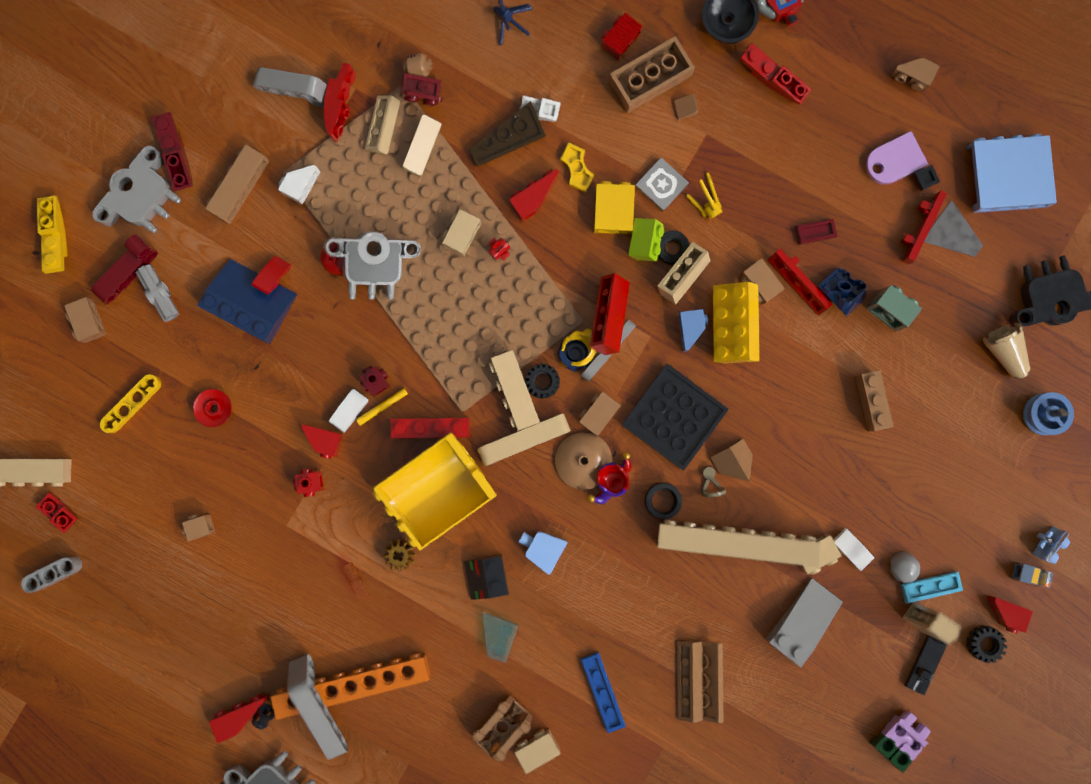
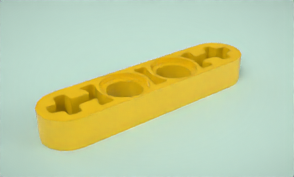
M150 374L144 376L100 421L102 431L105 433H116L160 389V378ZM148 380H155L153 382L154 387L149 386L145 391L141 389V387L146 388L149 385ZM136 392H140L142 400L136 403L133 400V395ZM124 405L129 410L126 416H122L119 412L120 408ZM108 421H114L112 423L113 428H107L109 426Z

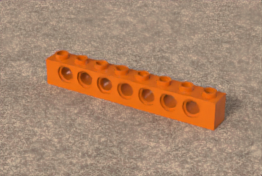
M414 653L409 655L408 659L402 660L401 657L392 659L389 664L383 665L382 662L372 664L369 669L364 670L363 667L353 669L350 674L345 675L344 672L334 674L333 678L326 679V677L317 678L314 681V687L325 706L328 707L429 681L431 674L426 654ZM410 666L413 669V673L406 674L403 671V667ZM385 671H391L394 674V678L387 679L384 675ZM366 676H372L375 679V683H367ZM348 680L354 681L356 684L355 689H350L347 686ZM329 685L335 686L337 690L336 694H332L328 691ZM288 687L276 689V693L271 696L276 720L300 714L290 699Z

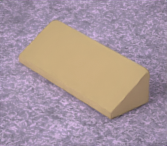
M387 95L377 96L364 150L388 154L400 101L395 97Z
M424 114L420 119L403 163L405 171L421 177L442 125Z

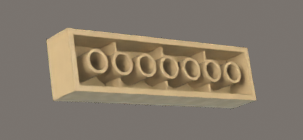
M664 520V523L659 525L658 548L819 567L821 543L812 536L801 535V539H798L793 534L781 533V536H775L776 533L770 531H761V534H755L756 531L752 529L742 528V532L735 531L736 528L722 526V530L716 529L715 525L710 524L696 527L695 523L683 522V525H677L674 520Z

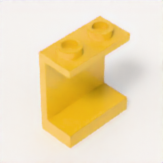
M602 181L596 185L594 233L632 235L635 185H630L628 182H620L619 185L608 181Z

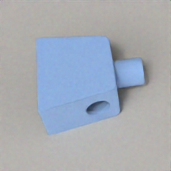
M538 531L535 537L524 532L519 540V543L528 547L525 556L549 575L568 543L564 539Z

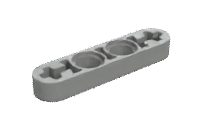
M630 319L623 326L621 343L637 326ZM600 353L581 376L589 382L612 354L603 355Z

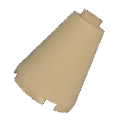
M1015 323L1016 327L1010 328L1009 325L990 332L988 334L989 338L986 339L984 337L983 342L1011 377L1021 379L1028 375L1030 364L1023 328L1021 324Z

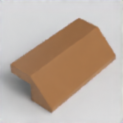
M677 641L678 720L691 723L699 721L723 723V643L712 641Z

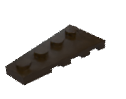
M529 101L524 107L469 149L477 167L546 137L532 102Z

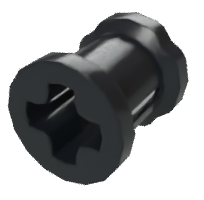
M270 704L260 706L258 713L254 714L252 724L255 728L262 730L268 726L269 721L275 717L273 706Z

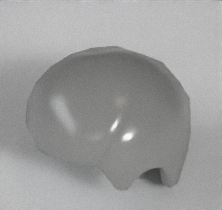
M902 551L897 552L891 557L890 572L897 581L910 583L919 577L920 563L914 555Z

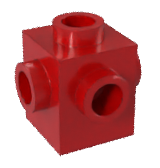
M312 469L300 470V474L295 475L293 480L294 491H297V495L303 494L304 497L316 496L315 492L323 491L322 471L312 472Z

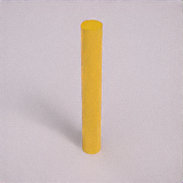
M405 388L401 389L357 418L356 421L361 426L406 396L408 392Z

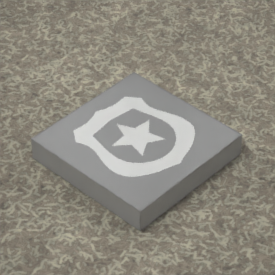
M660 158L635 187L659 209L664 211L689 182L666 161Z

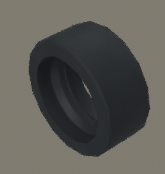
M658 483L648 489L644 503L647 511L652 516L666 520L678 514L682 507V497L675 486L668 483ZM659 490H668L674 496V506L668 512H659L652 505V497Z

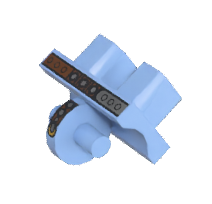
M1054 526L1046 534L1039 532L1037 538L1040 539V542L1032 554L1037 558L1055 564L1059 559V555L1056 553L1058 549H1065L1070 544L1067 538L1069 533Z

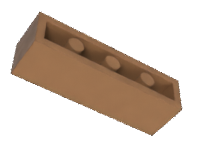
M246 144L244 148L238 151L234 164L228 167L227 175L218 183L217 191L206 203L205 209L228 224H231L269 163V160L263 154Z

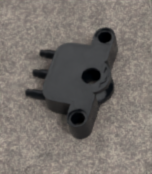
M1065 255L1059 257L1061 272L1052 274L1048 261L1044 260L1041 261L1044 276L1035 279L1029 265L1023 266L1026 282L1021 287V297L1025 309L1010 315L1009 322L1011 326L1016 327L1015 323H1019L1023 328L1041 322L1051 326H1058L1072 321L1077 316V313L1091 309V291H1086L1081 274L1076 270L1070 269ZM1056 304L1061 307V314L1056 312ZM1020 315H1022L1024 318L1023 323L1019 319Z

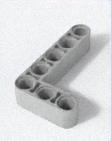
M307 654L289 662L288 692L325 756L330 760L348 752V746L344 736L314 687L315 666L311 656Z

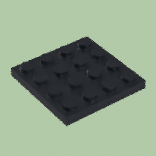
M666 364L621 426L684 471L729 409L677 370Z

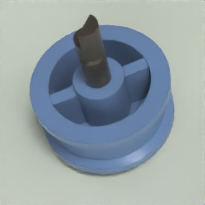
M1055 392L1042 393L1031 397L1026 402L1023 409V418L1026 426L1032 432L1038 435H1057L1065 432L1071 426L1074 419V410L1071 402L1062 394Z

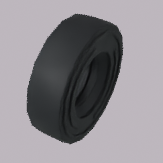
M679 231L665 232L661 237V251L658 258L666 264L674 265L690 246L687 237ZM669 241H676L679 244L680 251L677 254L671 255L666 251V244Z

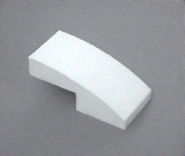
M527 96L522 97L520 109L531 101L539 120L557 121L560 102L545 98L539 100Z
M352 389L332 415L329 423L345 433L356 420V416L368 403V399L355 389Z
M846 528L833 539L840 552L860 571L874 559L873 555Z

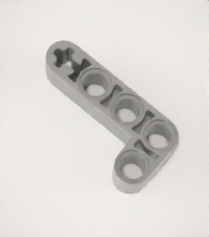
M258 67L253 87L263 92L306 99L311 104L324 108L327 84L319 78L310 75Z

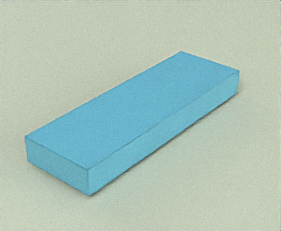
M958 571L900 584L904 601L907 604L963 591Z

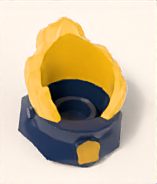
M591 329L574 331L562 340L557 356L564 368L576 372L589 367L596 353V350L589 347L592 334Z

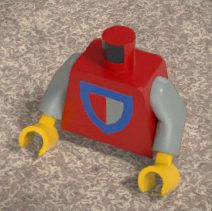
M755 0L759 13L772 19L774 22L785 19L788 27L798 23L799 20L795 13L799 11L804 1Z

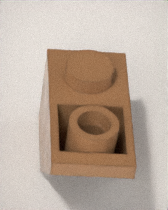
M920 58L898 65L890 76L900 83L910 85L916 91L925 92L930 87L940 66L925 58Z

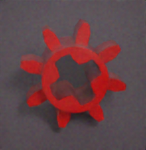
M494 237L488 243L490 248L487 252L496 261L499 258L504 261L510 255L508 250L511 247L502 237L498 240Z

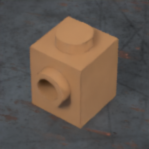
M199 514L187 517L188 521L182 523V534L187 538V541L216 533L210 515L200 517Z

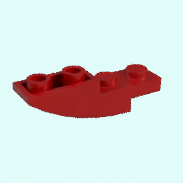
M753 43L749 44L739 58L743 64L752 70L750 73L776 93L798 105L804 101L812 90L784 65L780 67Z
M342 63L337 79L329 78L324 98L325 127L327 134L334 142H338L339 137L342 136L343 126L350 115V108L345 101L349 98V90L355 81L356 73L351 65L347 63Z

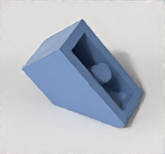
M703 309L685 311L678 314L683 352H687L705 330V325H708L707 314H704Z

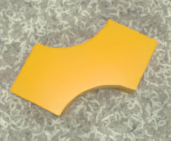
M568 142L560 161L570 171L569 186L586 193L594 178V174L584 164L585 150Z

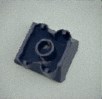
M838 267L818 287L848 317L865 299L867 285L861 280H853L849 272Z

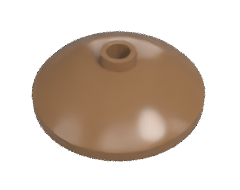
M586 432L576 433L567 437L558 447L555 456V466L560 478L570 487L580 490L597 487V472L603 465L612 463V454L606 442L600 437ZM586 457L588 463L586 465L581 464V458Z

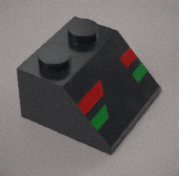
M502 554L464 561L471 600L509 595Z

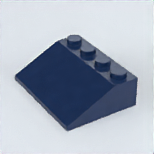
M230 259L207 287L197 306L271 344L298 294L281 285H278L269 295L252 286V282L258 273Z

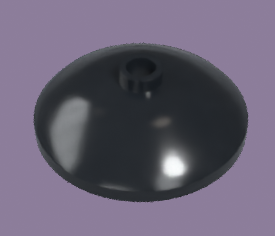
M706 0L701 15L703 26L713 39L722 43L733 44L745 40L753 33L758 23L759 12L754 0ZM725 19H730L731 22L727 23Z

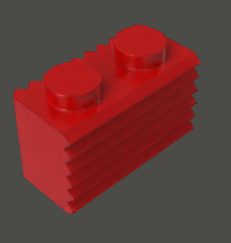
M626 12L622 17L619 15L614 20L612 29L610 31L607 29L601 37V47L617 60L622 57L643 29V25Z

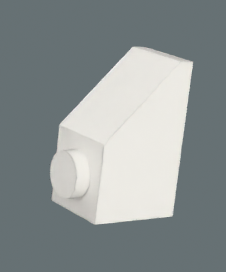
M315 165L288 172L285 177L281 178L278 190L283 195L303 205L320 174V170Z

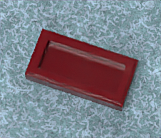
M834 218L795 227L799 245L838 237Z

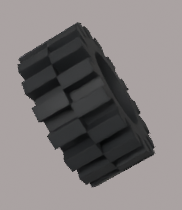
M539 364L533 366L528 371L525 383L529 393L534 397L540 399L549 398L558 390L560 377L554 367L548 364ZM540 374H545L550 378V385L545 389L538 388L535 384V379Z
M980 626V628L975 627L974 632L970 631L971 637H967L969 643H966V645L970 648L968 651L973 654L974 658L986 663L997 662L996 659H1002L1001 654H1006L1003 649H1007V645L1004 644L1007 641L999 630L989 626ZM990 637L993 641V647L990 651L984 652L980 647V642L983 638Z

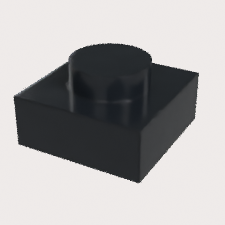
M933 165L913 174L920 191L940 182Z

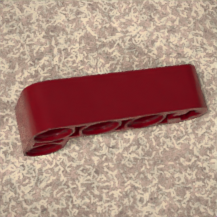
M137 234L130 236L125 241L124 247L127 251L91 288V292L105 305L114 301L137 277L136 272L140 267L149 265L158 255V251Z

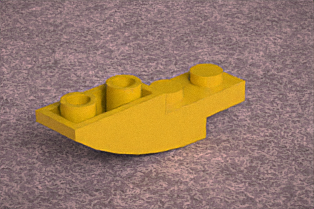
M58 197L37 198L38 234L41 235L42 271L45 274L64 271L67 243Z

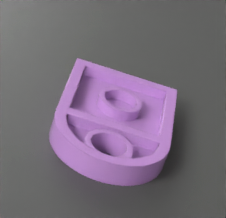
M911 131L873 150L867 157L865 167L868 176L874 182L886 185L906 177L929 164ZM873 165H879L881 167L880 174H877L873 171Z

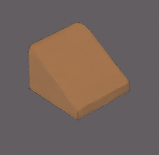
M694 94L674 101L678 120L697 115L698 108Z

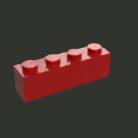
M616 273L602 276L600 279L589 346L603 355L620 352L630 282Z
M470 418L391 419L392 439L444 438L451 432L456 438H470Z

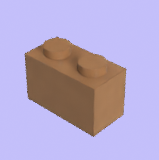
M762 258L741 274L742 282H751L758 285V302H761L763 305L785 289Z
M85 297L64 305L66 309L65 316L71 322L73 328L72 335L77 341L87 343L107 335L93 299Z
M603 391L600 395L596 393L590 401L593 404L590 409L587 410L585 408L579 415L581 419L579 424L596 436L601 433L621 406Z

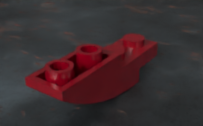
M167 112L151 117L174 192L193 187L184 144L180 132L177 131L172 113Z

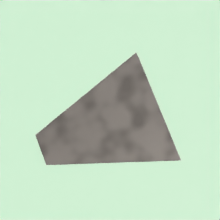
M953 201L949 203L930 229L924 241L974 257L983 247V244Z

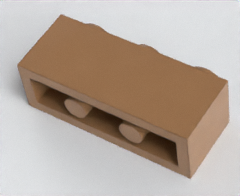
M881 370L855 376L868 432L894 427Z

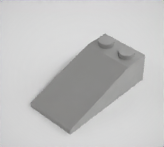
M811 578L765 640L802 667L814 651L843 602Z

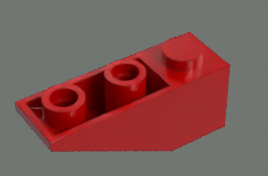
M558 169L547 171L543 174L542 179L530 182L525 190L522 192L518 190L511 195V199H509L510 205L521 222L538 213L559 176Z
M261 694L250 698L251 702L244 704L242 701L233 705L232 710L228 712L223 709L213 714L214 718L209 721L217 744L240 733L254 714H256L260 706L266 702L269 695L267 694L262 697Z

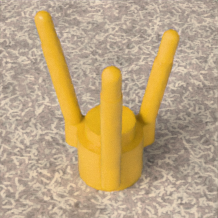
M707 172L706 177L714 200H712L702 179L699 180V183L708 200V203L704 205L705 209L689 194L686 197L702 213L703 217L708 216L710 220L723 211L710 174Z

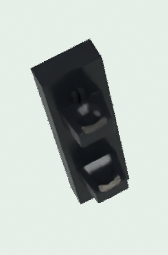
M927 635L904 686L925 696L948 644Z

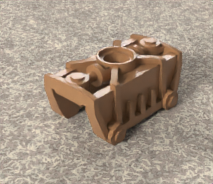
M511 695L505 702L503 701L498 704L497 712L481 730H475L472 736V740L495 761H503L506 758V752L523 733H528L531 727L532 714ZM512 702H514L515 704L513 706V712L511 714L507 713V715L504 717V714L509 709ZM522 712L526 713L520 722L513 723L515 715H519ZM499 722H505L508 725V729L505 732H500L497 729ZM489 731H492L489 739L480 742ZM500 737V745L492 753L490 751L492 741H497Z

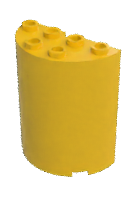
M452 432L373 488L374 491L372 492L378 501L382 500L384 502V509L388 515L396 517V525L401 532L405 531L409 537L407 539L413 547L417 546L419 550H422L497 496L480 468Z

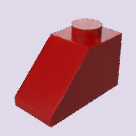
M302 424L303 432L314 451L320 453V457L331 459L332 456H338L343 434Z
M988 595L987 600L999 624L1006 626V631L1015 634L1018 631L1026 633L1033 611Z

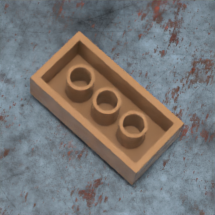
M674 36L610 73L609 83L627 113L690 78L695 67L677 37Z

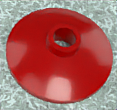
M205 390L194 401V416L200 424L206 427H219L226 423L231 416V400L220 390ZM214 405L218 407L216 412L212 411Z

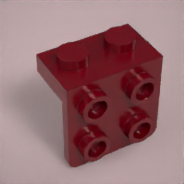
M403 73L400 97H405L404 101L416 103L420 100L423 101V105H437L443 100V98L439 97L441 80Z

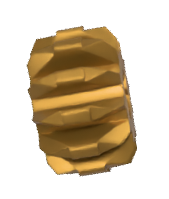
M397 539L396 544L394 541H390L391 548L388 546L384 548L385 551L389 552V554H383V558H389L385 565L392 563L390 570L393 571L397 566L398 572H401L402 565L408 570L410 568L408 563L414 564L415 561L410 557H415L416 553H410V550L414 548L412 545L408 548L406 547L409 542L408 540H405L403 545L401 539ZM396 551H398L399 553L403 552V560L401 558L397 559L395 557V555L397 554Z

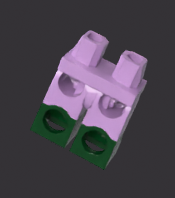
M908 710L900 716L894 715L884 730L876 738L873 737L869 741L881 755L902 773L905 772L923 747L928 744L925 739L931 732L922 723L913 729L911 725L917 718Z

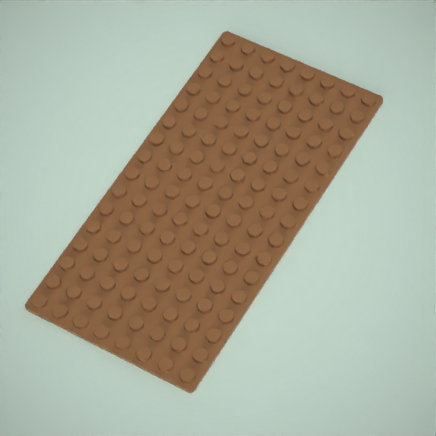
M399 86L387 95L393 96L400 101L387 155L364 150L375 108L374 105L343 128V134L339 137L338 142H334L331 138L327 139L286 169L284 176L288 172L315 165L320 170V174L304 203L331 238L357 239L362 233L372 231L382 234L386 239H404L419 243L421 251L416 258H402L401 278L394 284L393 300L387 299V285H375V297L457 407L464 412L497 388L495 382L498 380L497 374H492L488 364L492 362L491 357L513 350L521 370L581 325L582 318L440 132L422 177L403 169V163L420 119L426 113L417 102L404 101L405 97H400L401 86ZM459 210L481 220V225L465 257L445 248L441 240L445 230L449 231L452 225L450 223L454 213H458ZM494 237L497 240L502 237L511 247L508 250L510 255L504 261L501 258L496 261L487 252L490 248L488 243ZM371 241L367 244L366 250L369 255L375 254L378 245L375 241ZM413 244L407 246L406 251L408 254L414 251Z

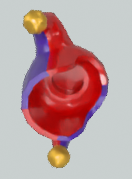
M629 452L623 453L622 458L624 462L621 466L616 463H608L599 469L596 481L601 490L596 496L588 495V502L604 505L611 497L621 496L628 490L630 485L629 474L632 469Z

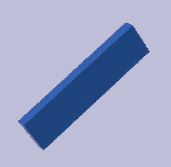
M599 652L580 658L607 733L626 727Z

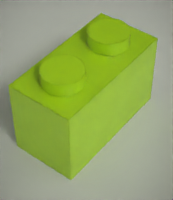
M635 218L628 255L636 260L657 261L661 251L660 242L664 234V224L656 219Z

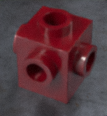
M369 366L359 376L362 380L360 382L365 392L369 391L374 397L391 387L386 380L388 375L383 368L379 369L377 366Z

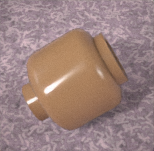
M424 53L410 54L403 61V69L407 74L428 77L430 70H432V61Z

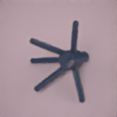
M498 0L500 7L495 6L493 12L501 19L499 45L503 44L504 28L506 27L508 31L510 30L509 21L529 36L530 33L512 17L515 13L529 11L533 7L529 4L507 8L503 5L502 0Z

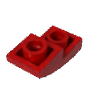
M275 255L259 272L252 282V286L269 295L279 285L280 279L290 270L291 264Z
M51 491L36 506L39 511L50 519L49 522L63 533L78 520V517Z

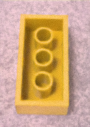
M741 282L713 285L714 362L724 364L759 362V302L757 284Z

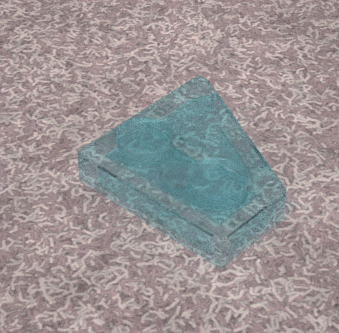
M484 612L483 621L487 656L506 663L519 624Z

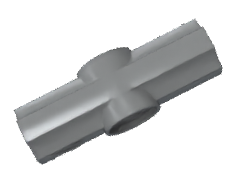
M152 265L140 267L136 274L145 288L144 293L147 299L156 307L164 322L175 319L180 313L170 298L171 293L168 287L160 280Z

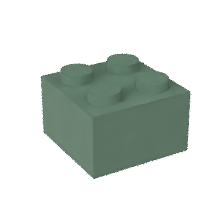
M889 285L880 290L866 307L868 311L894 331L909 327L922 310L915 299L905 296L902 289L895 285Z

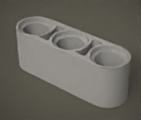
M77 556L62 558L24 577L21 583L22 589L27 593L43 590L79 572L82 568V561ZM68 561L72 563L71 570L67 567ZM51 570L54 572V578L50 576ZM33 579L37 582L36 587L32 584Z

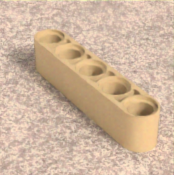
M563 413L478 448L477 451L485 467L568 433L571 429Z

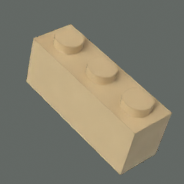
M692 242L657 287L661 296L676 305L710 263L708 251Z

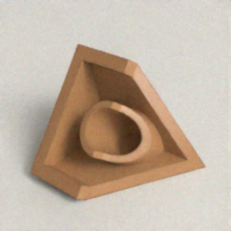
M744 439L737 441L710 457L719 474L750 482L753 455Z

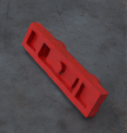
M940 190L934 194L930 203L925 200L919 203L917 210L925 213L915 235L906 234L901 240L902 244L908 246V250L902 260L903 262L910 264L916 260L948 193Z
M780 248L768 259V262L818 316L832 305L822 294L823 291L818 286L816 287L797 267L796 264L800 260L796 256L790 259Z

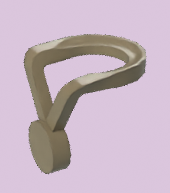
M710 466L703 469V476L706 478V481L701 490V495L703 497L724 495L726 493L725 488L714 479L715 470ZM710 479L721 491L706 492Z

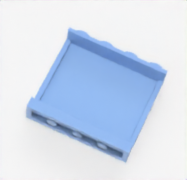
M1033 134L1029 137L1016 135L1009 139H1004L1003 136L992 138V140L977 138L967 146V149H972L977 203L973 205V213L1047 208L1057 203L1050 136Z

